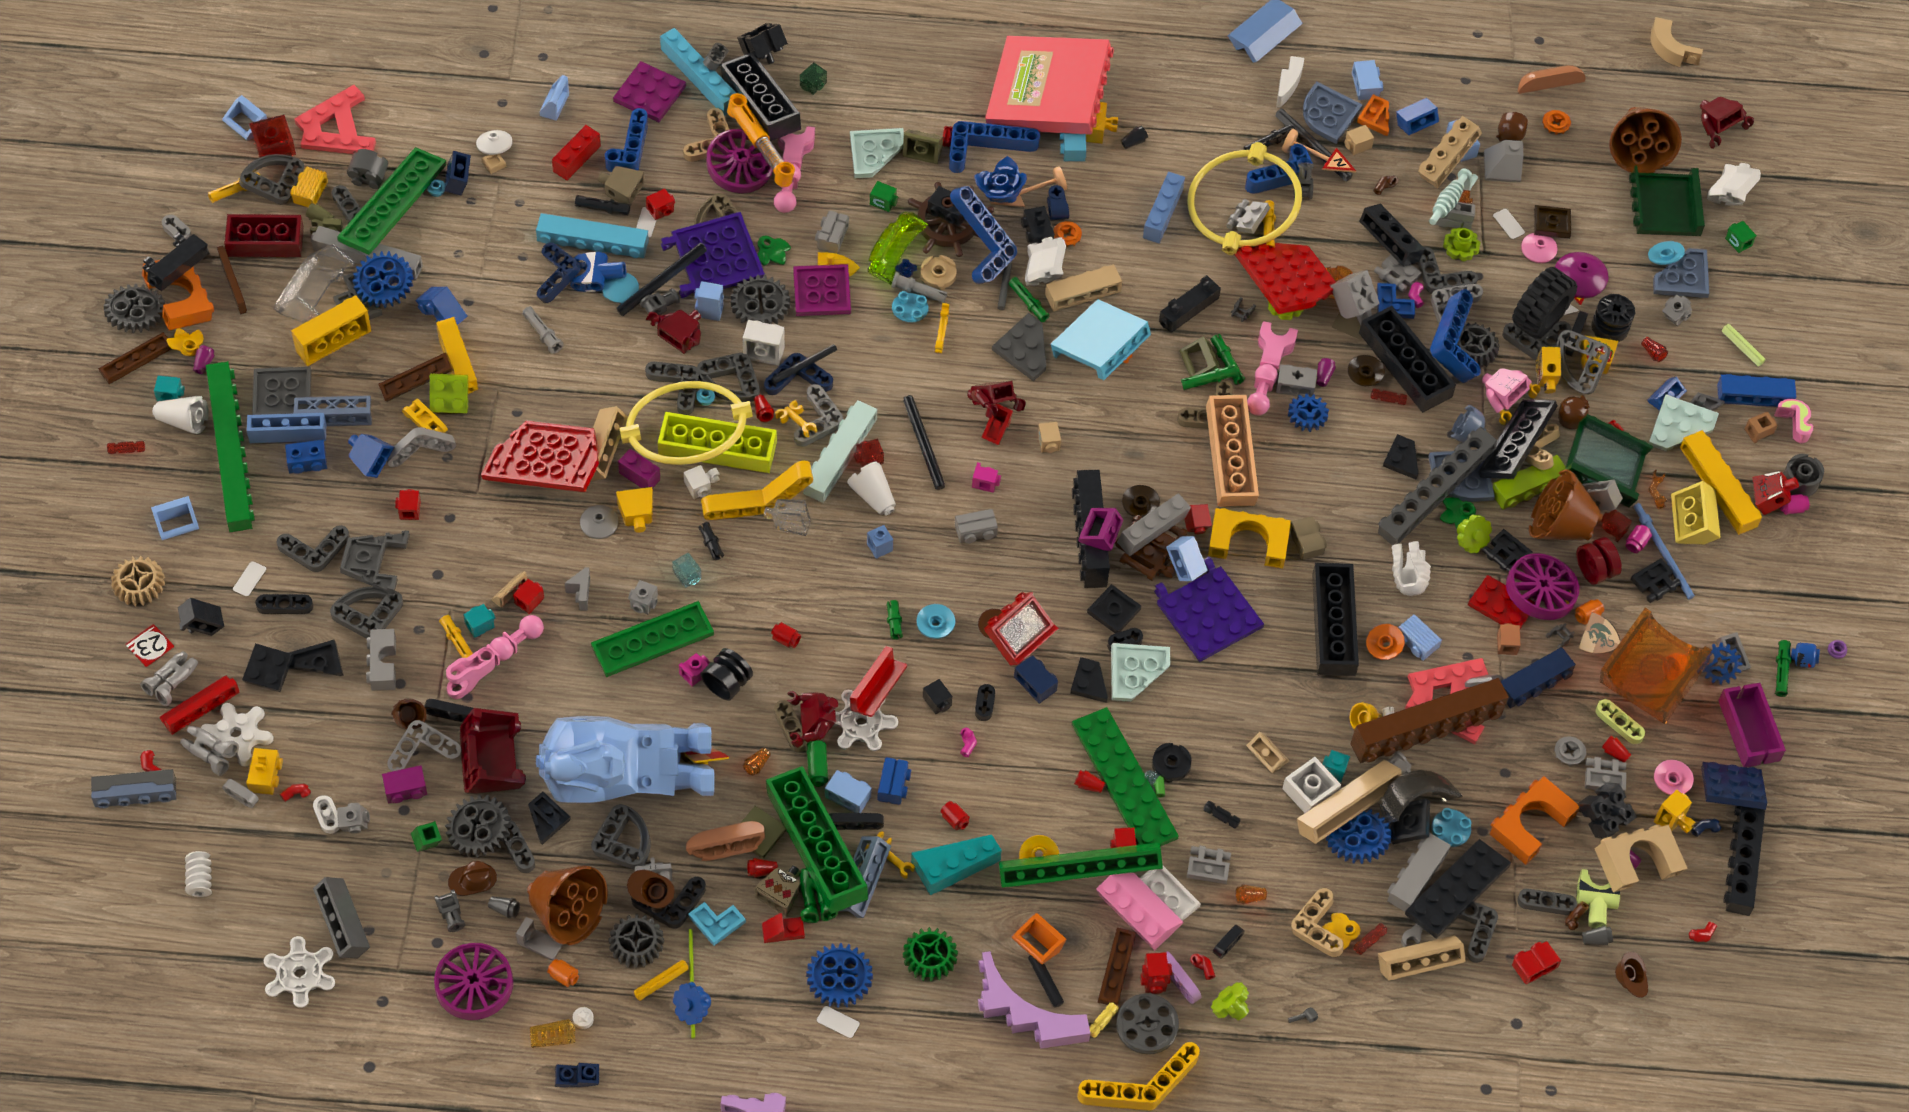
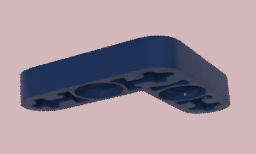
M552 242L545 244L541 252L558 269L537 290V297L543 303L551 302L581 270V266L572 256ZM561 257H565L562 262L558 263ZM562 278L561 282L555 284L556 280Z
M793 353L766 378L764 390L768 395H777L799 375L811 385H820L827 392L833 388V377L813 363L776 383V387H774L771 380L773 376L794 366L793 361L801 362L807 359L800 353ZM809 369H813L816 373L814 375H808L806 374V371Z

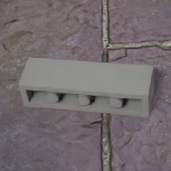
M1178 493L1122 531L1117 543L1131 556L1186 518L1191 507Z
M1431 833L1429 838L1421 839L1417 846L1418 852L1411 854L1407 861L1409 863L1408 867L1401 869L1397 876L1399 878L1396 884L1393 882L1389 887L1387 902L1405 912L1420 897L1448 855L1451 845Z

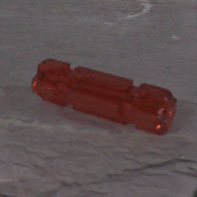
M1373 388L1371 391V399L1378 400L1379 398L1381 399L1380 401L1398 402L1400 405H1405L1407 402L1406 394L1400 393V395H1397L1396 392L1380 391V389Z
M144 441L107 444L108 454H116V452L133 453L135 450L137 452L145 451Z
M1379 923L1375 929H1372L1361 941L1354 945V950L1359 955H1362L1366 949H1369L1380 937L1387 933V927Z

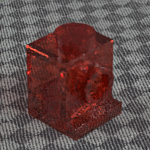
M1614 509L1609 513L1605 512L1600 522L1603 523L1602 528L1608 534L1616 537L1614 541L1618 543L1628 532L1632 520Z

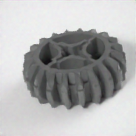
M1468 322L1463 327L1457 343L1462 350L1477 362L1480 369L1483 365L1487 367L1489 363H1493L1498 356L1500 347L1498 337H1495V332H1490V327L1484 328V324L1477 326L1476 322L1474 325ZM1462 340L1465 341V345H1464V346H1462V344H1461V341H1462ZM1485 345H1486L1487 348H1488L1487 351L1484 350V346H1485Z
M628 914L626 921L621 918L620 924L615 923L614 930L610 931L609 947L610 951L613 952V957L615 959L619 958L620 964L626 961L627 967L631 963L634 964L635 968L638 967V964H642L645 967L646 961L652 964L653 957L658 959L659 952L663 951L664 938L662 937L663 931L659 930L660 925L658 923L654 924L653 918L647 921L646 915L641 919L636 914L635 918L631 919V916ZM640 930H644V931L648 932L651 936H648V934L642 933ZM636 935H638L637 947H635ZM622 946L631 949L633 952L625 950Z

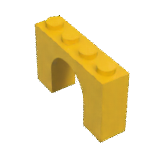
M1215 508L1208 556L1227 559L1231 537L1239 531L1251 530L1260 534L1266 542L1267 550L1264 566L1283 569L1291 520L1267 517L1262 514H1249L1244 511H1231L1226 508Z

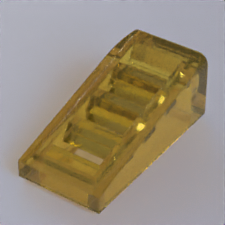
M567 1019L530 1027L531 1047L575 1043L573 1022ZM555 1030H558L559 1037L555 1036ZM546 1031H549V1033H550V1038H549V1039H547V1032H546ZM538 1032H541L542 1040L538 1041Z

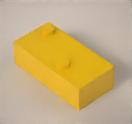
M355 295L292 329L291 332L297 354L306 366H309L370 333L371 326L368 310Z

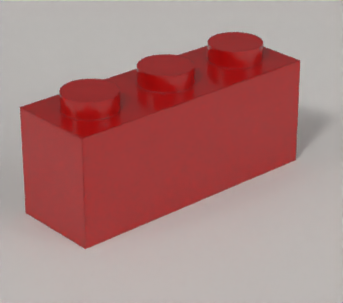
M585 125L552 158L553 172L568 181L601 147L600 133Z

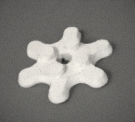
M843 691L841 698L845 703V708L840 712H835L836 722L833 725L839 726L843 730L842 735L837 740L838 746L842 749H848L854 741L860 740L861 742H866L871 751L879 750L882 742L878 737V732L883 729H895L898 726L897 717L882 714L880 707L873 717L853 712L850 707V696L853 691ZM864 718L867 723L858 725L856 720Z
M225 703L220 709L223 719L215 725L204 724L201 728L223 743L226 741L238 743L239 750L235 755L238 758V763L244 767L249 766L252 760V747L258 744L269 745L274 739L269 731H262L257 728L258 722L265 715L264 710L255 706L246 714H237L234 705ZM234 729L241 731L240 736H231ZM211 750L216 756L224 758L217 751Z
M301 936L291 939V950L288 955L281 957L271 953L264 958L265 966L275 970L277 973L275 980L266 985V994L276 997L285 991L292 993L294 1005L298 1008L307 1006L310 990L322 988L329 991L335 986V979L324 974L322 971L323 965L333 958L332 949L323 947L316 953H310L306 950L305 939ZM298 969L306 971L301 978L294 975Z

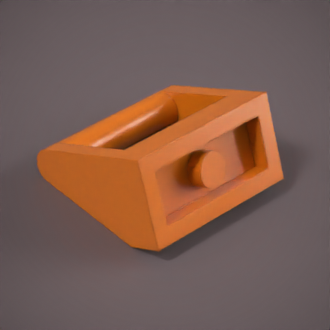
M1038 913L1033 915L1012 936V939L1041 965L1060 953L1067 940ZM1029 932L1048 951L1042 955L1022 936Z

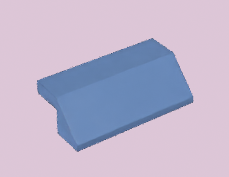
M1270 0L1227 36L1235 49L1244 48L1254 63L1303 23L1292 7L1281 0Z

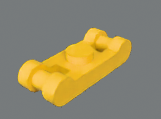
M418 398L412 401L409 407L406 406L402 409L403 414L410 418L418 427L431 429L430 427L435 425L436 428L433 429L442 433L448 431L447 426Z

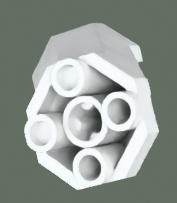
M1740 163L1739 166L1725 164L1722 177L1708 191L1707 199L1717 204H1720L1721 201L1726 202L1725 205L1728 206L1743 205L1746 195L1760 180V170L1750 168V165L1746 163Z
M1052 237L1044 238L1042 243H1032L1027 246L1029 260L1025 274L1026 286L1039 285V282L1048 283L1062 277V263L1066 244L1062 237L1055 239Z

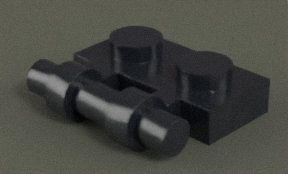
M1505 529L1491 540L1490 544L1494 546L1493 549L1485 546L1482 550L1490 561H1495L1500 565V569L1508 573L1512 568L1511 564L1516 563L1521 557L1533 553V551ZM1501 552L1507 557V559L1504 560L1498 554Z
M1662 558L1632 575L1630 579L1642 593L1647 590L1651 592L1646 597L1649 603L1662 599L1663 595L1668 592L1672 593L1676 590V587L1681 585L1679 579L1676 578L1672 581L1669 578L1672 576L1673 571ZM1662 582L1664 586L1659 589L1656 585Z

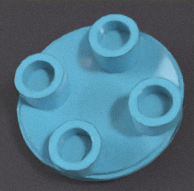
M629 273L626 274L625 278L605 279L604 289L602 290L603 296L610 301L622 304L639 290V284L637 279Z
M902 291L894 299L892 311L902 321H920L928 313L927 299L923 295Z
M1445 808L1434 817L1431 826L1434 836L1450 844L1451 847L1460 846L1471 835V820L1457 810Z

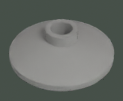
M604 505L592 506L582 514L580 526L582 531L591 538H607L617 530L618 516L610 507Z

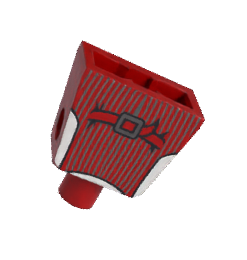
M1780 471L1752 477L1755 503L1764 515L1790 503V491L1799 488L1796 477L1787 479Z

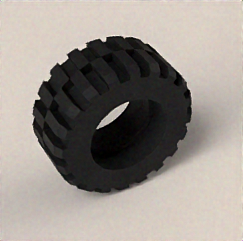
M1556 267L1546 268L1528 286V289L1518 301L1512 315L1514 325L1534 339H1540L1545 336L1559 322L1573 301L1578 288L1576 281Z

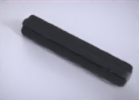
M1030 955L1028 960L1054 1008L1060 1007L1064 1000L1045 964L1041 965Z

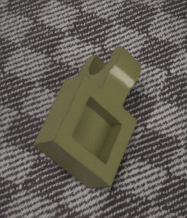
M323 218V221L313 219L311 224L317 227L310 228V233L316 232L318 226L342 232L344 229L342 219Z

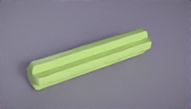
M1730 324L1723 327L1722 332L1757 366H1761L1766 359Z

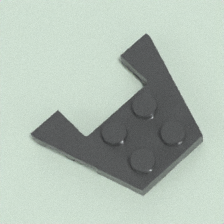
M405 530L401 534L393 535L386 533L385 536L378 537L367 535L348 538L340 566V573L394 594L398 582L397 576L379 574L386 547L406 549L410 536L409 531Z

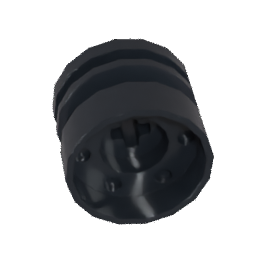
M1609 294L1600 299L1591 323L1595 336L1618 342L1624 340L1629 333L1635 316V306L1632 301L1620 294Z
M723 648L714 657L713 662H710L700 673V677L706 687L713 694L726 701H730L740 691V686L743 687L753 676V671L746 660L728 648Z

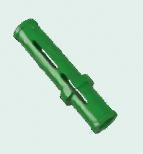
M1018 277L1012 278L1008 284L1028 306L1029 312H1033L1042 323L1048 320L1050 315L1041 306V302L1033 297Z
M1217 334L1214 335L1210 341L1217 351L1218 358H1221L1225 367L1235 364L1238 376L1232 377L1234 384L1243 383L1245 377L1232 357L1230 347L1225 344L1221 334H1218V337Z
M1235 364L1220 369L1214 368L1215 370L1181 379L1183 390L1217 381L1219 383L1224 379L1238 376Z
M1781 640L1778 642V656H1776L1775 694L1779 697H1785L1788 695L1789 664L1792 662L1790 657L1791 643L1788 640Z

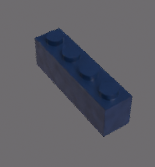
M1560 647L1501 681L1509 696L1506 704L1510 709L1516 705L1519 707L1528 698H1535L1540 695L1542 690L1553 688L1558 681L1562 679L1567 680L1573 675L1576 664L1566 651Z

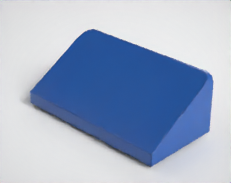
M1676 376L1668 379L1647 401L1660 411L1665 395L1679 399L1687 390Z

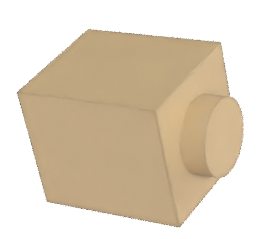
M1363 125L1347 131L1344 143L1346 148L1355 155L1372 149L1374 136L1368 127Z
M1040 423L1038 426V438L1041 453L1060 451L1061 437L1058 423Z

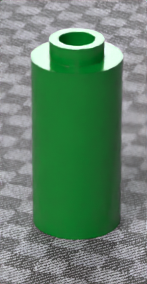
M811 741L806 745L808 777L813 786L821 787L828 782L826 743L823 741Z

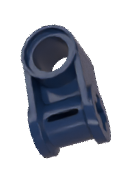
M1058 185L1051 186L1048 190L1049 196L1047 198L1050 221L1069 219V206L1064 189Z

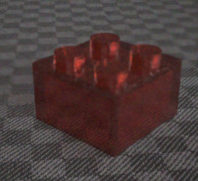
M284 114L249 123L259 158L273 154L296 155L294 141Z

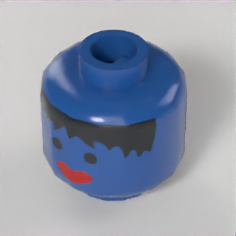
M1800 642L1796 645V649L1792 648L1791 658L1795 660L1797 667L1814 668L1815 664H1819L1820 649H1817L1815 644Z

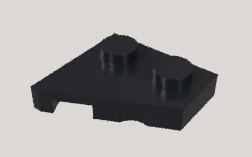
M1397 434L1383 463V467L1416 480L1418 477L1415 441Z
M1080 657L1070 694L1107 703L1108 695L1098 661Z
M543 791L528 804L539 841L542 845L571 820L570 816Z

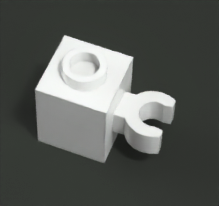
M701 465L685 471L684 483L693 499L705 497L708 493H711V483L720 480L718 477L720 473L717 468H713L705 473Z

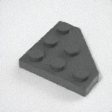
M1028 313L992 346V351L1033 382L1046 371L1043 323Z

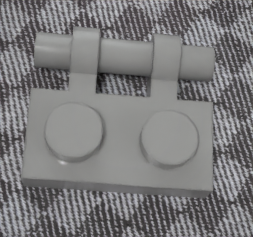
M1243 199L1236 206L1235 213L1231 214L1228 218L1229 222L1226 227L1233 229L1236 226L1238 232L1254 234L1269 211V204L1253 201L1248 206L1249 201Z
M1392 255L1382 262V268L1377 266L1374 270L1380 279L1386 280L1390 284H1396V290L1398 289L1401 292H1404L1407 286L1410 287L1417 281L1422 273L1412 265L1403 267Z
M1601 757L1586 758L1585 765L1593 766V768L1587 767L1585 771V789L1597 790L1605 783H1620L1625 793L1626 772H1619V770L1626 769L1625 762H1619L1617 759H1612V761L1602 760ZM1601 767L1610 768L1611 770H1603Z
M1201 845L1199 847L1191 846L1190 854L1198 855V857L1190 856L1187 878L1227 884L1230 863L1222 862V859L1230 861L1231 853L1224 852V849L1219 848L1213 850ZM1204 856L1216 858V860L1204 859Z

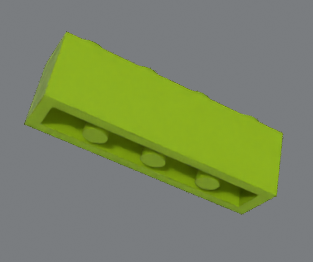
M1553 456L1554 465L1549 469L1541 470L1535 466H1530L1519 471L1514 479H1501L1493 484L1494 498L1502 510L1508 507L1513 508L1519 502L1532 499L1543 491L1552 478L1556 480L1560 476L1559 472L1565 470L1566 467L1559 456Z

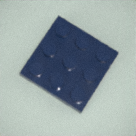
M1702 762L1701 771L1706 802L1766 810L1767 797L1762 769L1739 767L1733 764L1724 765L1716 762Z

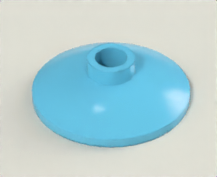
M1661 242L1649 250L1648 257L1655 264H1672L1684 256L1685 249L1678 242Z
M927 605L917 615V627L926 637L933 639L944 638L953 631L955 616L944 605Z

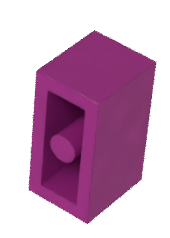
M631 449L618 461L619 474L641 488L652 487L653 489L661 480L660 468Z
M421 765L382 774L388 804H397L408 799H420L428 795Z

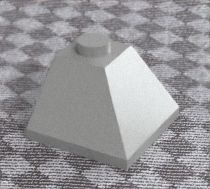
M1504 140L1484 150L1485 180L1521 182L1523 141Z

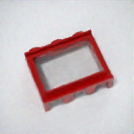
M1021 592L1014 598L1015 601L1004 606L1001 609L1002 613L999 616L992 617L984 628V631L1010 666L1019 665L1059 629L1033 596V592Z

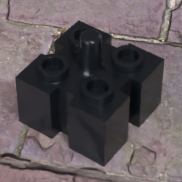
M765 23L755 28V30L737 37L744 55L752 52L758 60L766 58L768 64L775 62L771 51L778 52L783 49L784 45L788 44L780 24L772 25V23Z
M1605 783L1595 790L1597 796L1589 795L1577 803L1583 816L1591 819L1588 825L1596 838L1611 837L1620 830L1618 825L1626 826L1637 818L1631 804L1624 803L1623 801L1626 795L1620 783Z

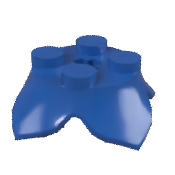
M1009 156L1000 160L993 172L982 171L974 175L978 188L985 193V196L990 201L998 203L1015 202L1027 180L1026 174L1019 173L1018 165Z

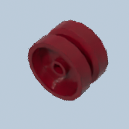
M1601 537L1592 541V543H1587L1577 548L1576 558L1578 566L1584 578L1590 584L1596 585L1605 581L1606 578L1611 579L1621 574L1622 563L1619 553L1607 537Z

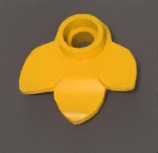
M178 328L175 331L174 338H168L166 341L169 347L180 351L183 355L194 356L199 346L203 343L204 338L200 330L189 334Z
M1343 913L1331 914L1332 922H1328L1322 927L1342 939L1343 950L1349 946L1351 940L1358 938L1361 932L1359 924L1349 920ZM1349 927L1354 928L1352 932H1347V929ZM1336 944L1335 946H1331V949H1333L1334 947L1338 948V945Z

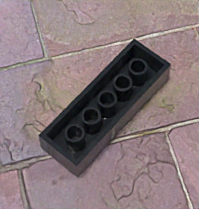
M752 52L720 64L722 79L736 93L742 94L747 98L748 107L770 137V141L801 130L799 111Z
M1393 306L1362 320L1359 334L1422 413L1453 397L1456 384Z
M1077 470L1076 478H1073L1072 499L1075 501V504H1073V514L1076 515L1075 532H1078L1076 544L1080 552L1078 553V564H1081L1080 581H1084V588H1104L1108 585L1110 571L1108 551L1078 541L1091 508H1104L1100 470ZM1096 517L1088 536H1098L1105 519Z
M1315 563L1312 581L1317 675L1356 676L1359 658L1353 564Z

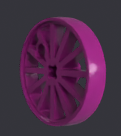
M731 129L717 135L710 143L706 155V166L712 180L721 188L739 194L759 190L768 182L773 172V169L766 163L765 157L761 152L752 154L757 149L753 144L749 149H744L745 140L750 141L743 129ZM733 139H741L740 148L736 147ZM727 141L731 150L726 148L721 143ZM717 149L724 155L715 154L713 150ZM711 161H717V162H723V163H722V164H718V165H712V162H711ZM729 169L723 176L717 173ZM737 171L735 183L727 181ZM740 172H742L747 184H739ZM749 173L756 177L758 181L753 182Z
M1534 553L1521 557L1512 566L1506 578L1507 592L1513 603L1524 613L1542 620H1556L1566 616L1575 606L1579 596V583L1574 572L1564 562L1547 554ZM1541 565L1547 567V568L1545 569L1544 573H1543V570H1542ZM1561 578H1564L1566 580L1559 582ZM1518 590H1527L1528 592L1521 595ZM1533 597L1536 601L1533 605L1527 600ZM1541 601L1545 603L1546 609L1539 607ZM1553 603H1554L1559 609H1554Z
M467 943L450 950L440 960L434 976V989L440 1005L451 1015L465 1020H480L497 1013L508 1002L514 984L512 969L505 956L496 948L483 943ZM475 952L473 968L471 970L464 954ZM480 953L489 954L478 969ZM459 956L466 971L451 961ZM495 959H498L502 963L499 966L487 970ZM445 968H449L459 976L442 975V972ZM507 972V979L492 977L499 973ZM442 982L457 983L443 990H440L439 984ZM491 986L498 987L496 991L488 990V988ZM460 991L451 1003L445 999L446 996ZM482 993L485 994V997H486L488 1000L496 1001V1002H494L493 1004H491L490 1006H488V1004H487V1002H486V1000H485V998H484V996H483ZM475 995L478 996L483 1009L472 1010ZM468 996L467 1009L457 1008L464 997Z

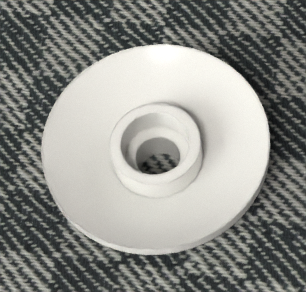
M492 130L480 135L476 145L478 150L484 154H501L512 146V137L505 131Z

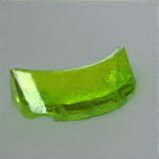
M914 212L901 213L896 222L890 223L885 228L874 245L869 257L871 265L868 268V273L892 285L897 265L903 253L928 224Z

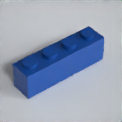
M1726 374L1721 375L1717 384L1718 399L1725 401L1724 404L1778 407V404L1785 399H1796L1795 379Z

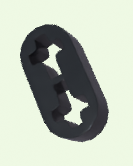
M1130 628L1112 634L1108 639L1107 647L1111 651L1113 641L1120 644L1141 645L1143 633L1138 628ZM1131 635H1134V637H1138L1137 640L1131 638Z
M984 684L978 689L975 716L981 721L989 720L993 714L995 689L992 685ZM985 691L989 692L987 700L984 699ZM983 706H986L985 714H982Z
M1237 924L1234 925L1217 943L1213 953L1222 959L1241 939L1245 930Z

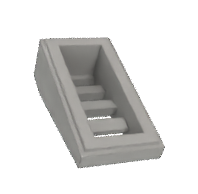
M1737 632L1716 640L1718 647L1720 643H1723L1725 648L1727 646L1726 643L1732 641L1733 645H1730V649H1737L1735 655H1741L1738 662L1743 663V666L1738 667V669L1744 671L1751 668ZM1721 651L1723 656H1731L1729 653ZM1734 663L1729 665L1731 672L1734 668Z

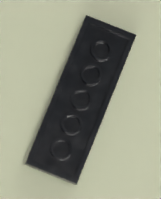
M1522 399L1498 438L1496 449L1486 458L1478 471L1480 478H1515L1558 407L1556 400Z
M1479 839L1405 911V915L1437 939L1510 867L1511 862Z

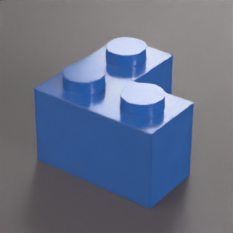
M447 286L430 287L416 299L419 310L425 315H434L437 319L436 322L454 317L458 325L468 317Z

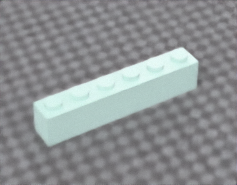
M857 400L854 406H850L846 419H842L838 426L837 433L832 434L829 445L821 451L820 459L818 462L815 461L811 469L814 480L803 490V494L824 503L876 422V408Z

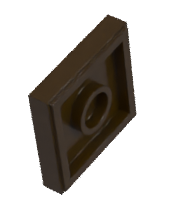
M1535 205L1534 235L1570 239L1571 209Z

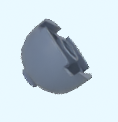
M1471 405L1464 408L1467 410L1466 413H1460L1452 428V432L1455 433L1451 437L1463 443L1467 440V436L1471 431H1476L1479 427L1486 431L1484 428V415Z

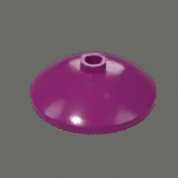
M1571 252L1562 256L1555 265L1557 269L1576 281L1578 288L1574 297L1591 298L1597 296L1605 289L1608 283L1609 276L1606 266L1599 258L1592 254Z

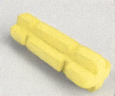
M1112 1002L1109 1003L1106 1009L1095 1019L1094 1023L1089 1026L1091 1037H1097L1100 1030H1103L1110 1022L1112 1016L1116 1015L1119 1009L1117 1005Z

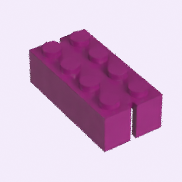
M1761 683L1744 685L1742 690L1740 686L1723 689L1718 701L1742 766H1757L1762 761L1763 764L1781 761L1786 749Z

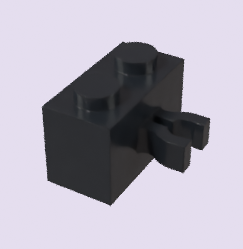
M1045 206L1025 209L1021 218V225L1023 228H1026L1027 242L1039 244L1042 243L1044 238L1052 237L1054 239L1055 234Z
M189 598L178 607L181 631L188 629L189 633L196 631L212 636L225 627L220 606Z

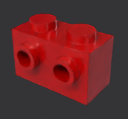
M1167 952L1147 953L1144 965H1142V973L1140 974L1141 986H1145V993L1161 994L1166 992L1167 984H1170V976H1172V964L1168 963Z

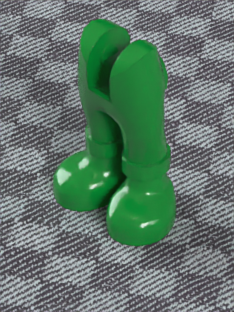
M807 868L801 869L800 888L805 907L800 913L802 921L806 923H817L819 921L814 891L817 892L822 921H829L835 918L838 912L830 914L812 878H809Z

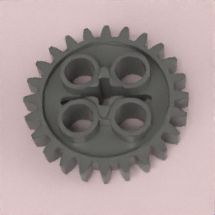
M759 275L756 276V279L749 276L750 281L743 279V285L737 283V288H733V294H731L732 313H736V319L741 318V323L748 322V320H757L767 324H772V322L778 324V319L784 320V315L788 314V309H790L789 291L785 290V285H780V280L774 282V277L768 280L766 275H764L763 279H760ZM758 289H761L763 314H760Z
M127 284L126 289L120 286V291L114 289V294H108L109 299H105L104 315L107 317V322H111L112 327L117 325V330L124 328L125 332L131 329L132 333H135L136 330L142 333L143 328L149 331V326L156 327V322L161 323L165 300L162 299V294L158 295V290L145 289L144 284L141 287H138L137 284L134 287Z
M479 794L476 800L473 796H470L469 802L463 799L464 805L456 804L458 810H451L453 817H447L449 824L445 825L448 830L446 835L455 850L459 849L462 855L466 852L468 857L474 853L476 858H478L480 852L486 856L487 850L494 853V846L501 848L499 842H506L504 835H510L507 828L511 827L509 822L511 817L501 801L498 802L495 797L491 800L489 795H486L483 799Z

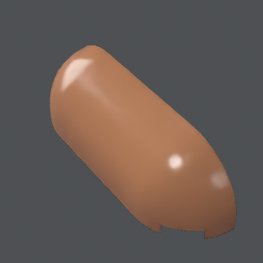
M1573 65L1527 73L1520 80L1518 93L1585 82L1586 77L1580 68Z
M748 821L706 830L690 838L686 844V850L689 855L702 858V861H711L752 852L758 849V846L765 839L764 826L759 822Z

